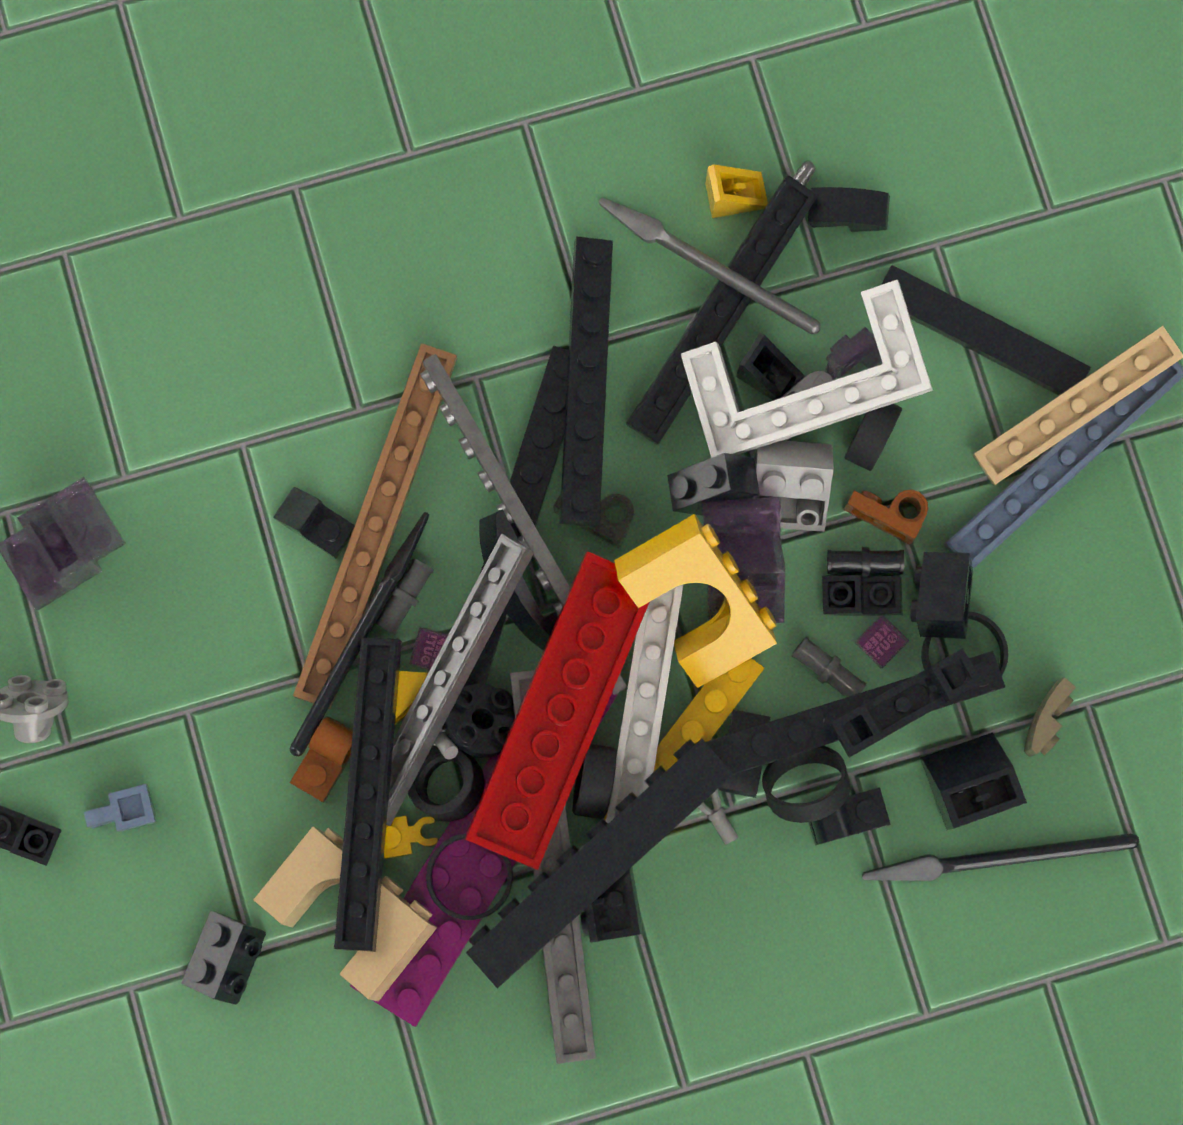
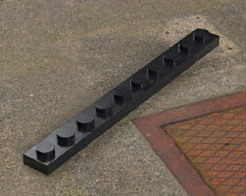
M557 346L552 348L510 479V484L535 527L564 440L568 350ZM512 523L511 526L518 538L521 534L515 524ZM505 610L500 616L464 686L471 684L486 685L508 616Z

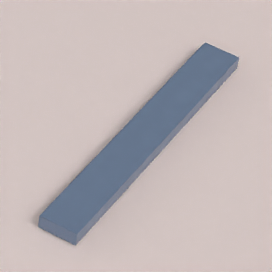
M1176 362L1050 447L952 536L944 546L951 553H970L974 569L1183 378V367Z

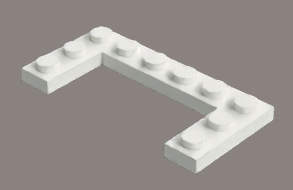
M894 280L861 292L882 359V365L739 412L722 352L717 342L681 353L711 458L723 453L739 455L933 391L899 281Z

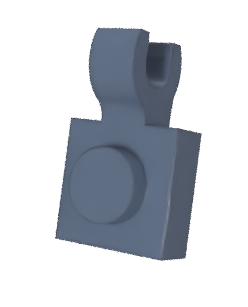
M147 784L109 793V806L84 812L87 827L95 828L115 822L117 832L157 822Z

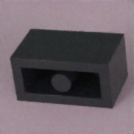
M723 453L667 475L673 512L703 516L760 494L754 458Z
M924 552L922 566H916L915 588L919 589L918 599H912L911 622H917L920 637L966 639L973 581L970 553Z

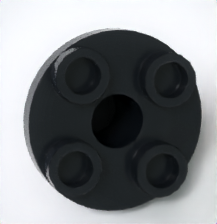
M471 684L464 686L444 723L450 740L460 750L472 756L488 758L500 755L515 720L513 697L507 690L497 689L490 685Z

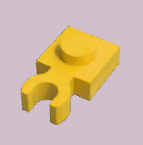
M406 815L395 817L391 826L386 825L384 859L413 854L412 843L418 842L423 846L436 845L438 838L425 839L422 836V828L427 824L435 823V819L423 817L415 825L409 826Z

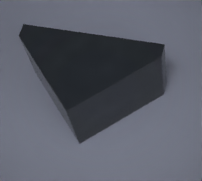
M763 334L758 335L740 362L736 375L737 378L773 401L781 398L805 377Z

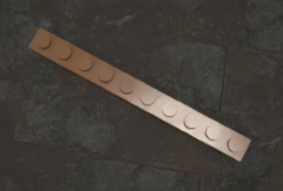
M422 343L420 345L293 694L295 698L314 704L370 602L437 417L439 406H441L443 400L438 390L431 394L420 375V373L425 371L422 361L436 354L449 378H451L457 361V355Z

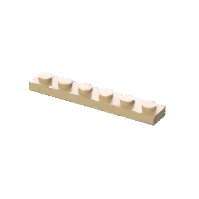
M1161 326L978 450L973 456L991 483L996 485L1181 360L1183 354L1164 326Z

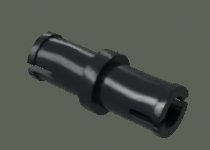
M861 547V551L827 550V574L861 573L862 577H869L870 573L904 574V550L870 551L869 547Z

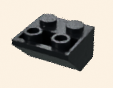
M993 732L920 758L946 830L955 829L1027 803L1015 769Z

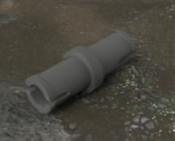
M412 558L411 564L397 587L394 588L391 597L375 623L394 635L397 633V629L411 606L416 607L419 602L416 598L430 574L434 571L415 558Z
M807 636L791 655L817 674L818 681L822 684L826 681L845 697L861 693L867 684L842 666L840 658L836 655L832 658L810 641Z

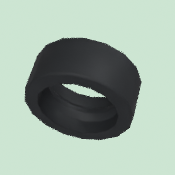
M891 404L866 412L844 458L872 471L897 423L902 407Z
M590 744L574 784L572 812L574 815L596 819L605 818L615 778L617 755L614 747Z
M433 746L408 791V796L415 807L438 821L452 822L464 818L476 808L483 795L485 782L481 767L473 757L457 748L458 754L455 758L446 759L437 746ZM447 762H456L464 770L463 787L459 794L449 803L435 804L429 799L427 794L429 778L440 765Z

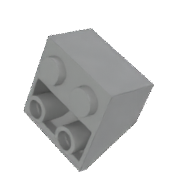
M782 440L757 448L754 463L760 494L751 497L750 526L825 532L834 470L832 444Z

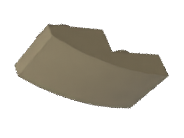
M1065 677L1056 681L1040 703L1033 717L1024 750L1029 757L1037 755L1039 752L1043 755L1047 754L1060 739L1055 734L1062 725L1051 715L1054 713L1058 717L1073 702L1069 695L1076 688Z

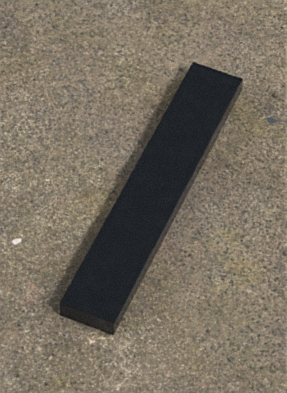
M891 265L881 284L883 285L894 280L899 281L910 318L915 322L1059 396L1085 379L1091 369L1085 363Z

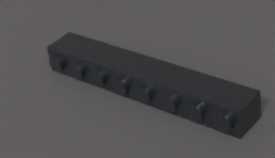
M691 739L673 754L678 759L674 765L667 771L662 765L644 780L649 787L637 797L631 792L615 807L619 814L611 822L607 823L602 818L586 833L591 839L580 850L575 845L571 846L556 860L561 865L558 870L550 877L545 871L527 886L532 892L521 903L514 898L498 913L502 920L490 930L485 924L468 940L473 946L466 954L497 989L734 775L703 739L697 744Z

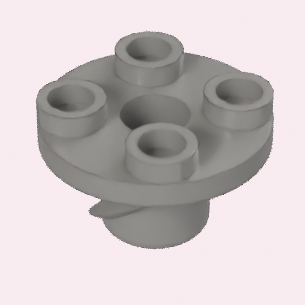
M19 675L8 679V686L0 689V720L13 723L14 736L18 741L37 743L50 736L54 716L61 713L69 703L65 681L60 679L48 681L31 680L29 676Z

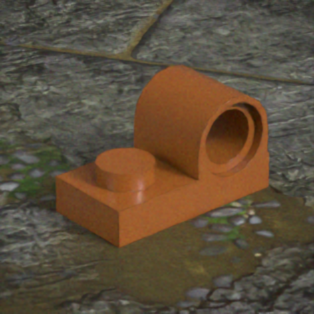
M912 489L904 490L898 493L887 508L881 505L882 499L877 495L865 490L861 493L854 490L844 511L909 545L915 540L928 512V502L924 495ZM902 502L911 503L916 508L917 516L913 519L904 518L899 512V504Z
M325 717L312 736L308 745L309 751L290 783L324 803L351 758L353 730L331 717Z

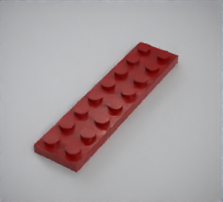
M589 551L585 553L464 838L469 842L535 870H538L650 603L648 602L638 608L618 581L615 563Z

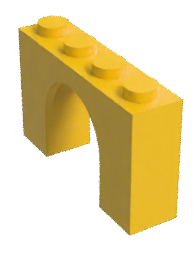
M693 514L615 559L614 562L618 581L638 608L669 590L687 583L708 584L724 594V602L712 619L674 641L679 664L695 686L699 688L777 644L773 628L777 626V623L766 606L760 608L756 603L758 596L749 580H740L736 574L739 572V568L728 551L722 554L717 545L720 544V541L711 525L708 523L703 526L697 516Z

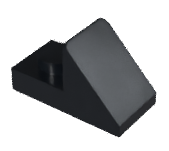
M293 487L273 517L335 559L351 538L355 527L354 524L326 507L321 500L296 487Z

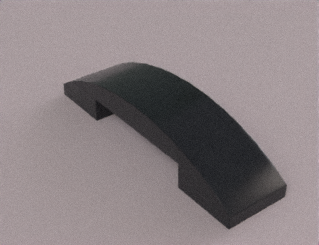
M503 509L479 520L480 546L484 565L501 533L519 542ZM521 577L504 610L518 629L531 642L544 651L558 615L556 611L544 616L542 615L524 578Z
M962 648L829 724L850 758L982 683V680Z

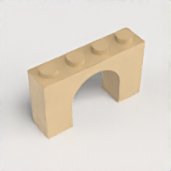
M312 827L253 900L279 923L293 928L324 890L333 885L340 884L343 838L329 827L325 832ZM386 875L382 879L376 952L357 951L340 972V975L367 999L374 1001L381 999L437 929L429 921L433 914L416 900L410 905L400 896L403 889Z

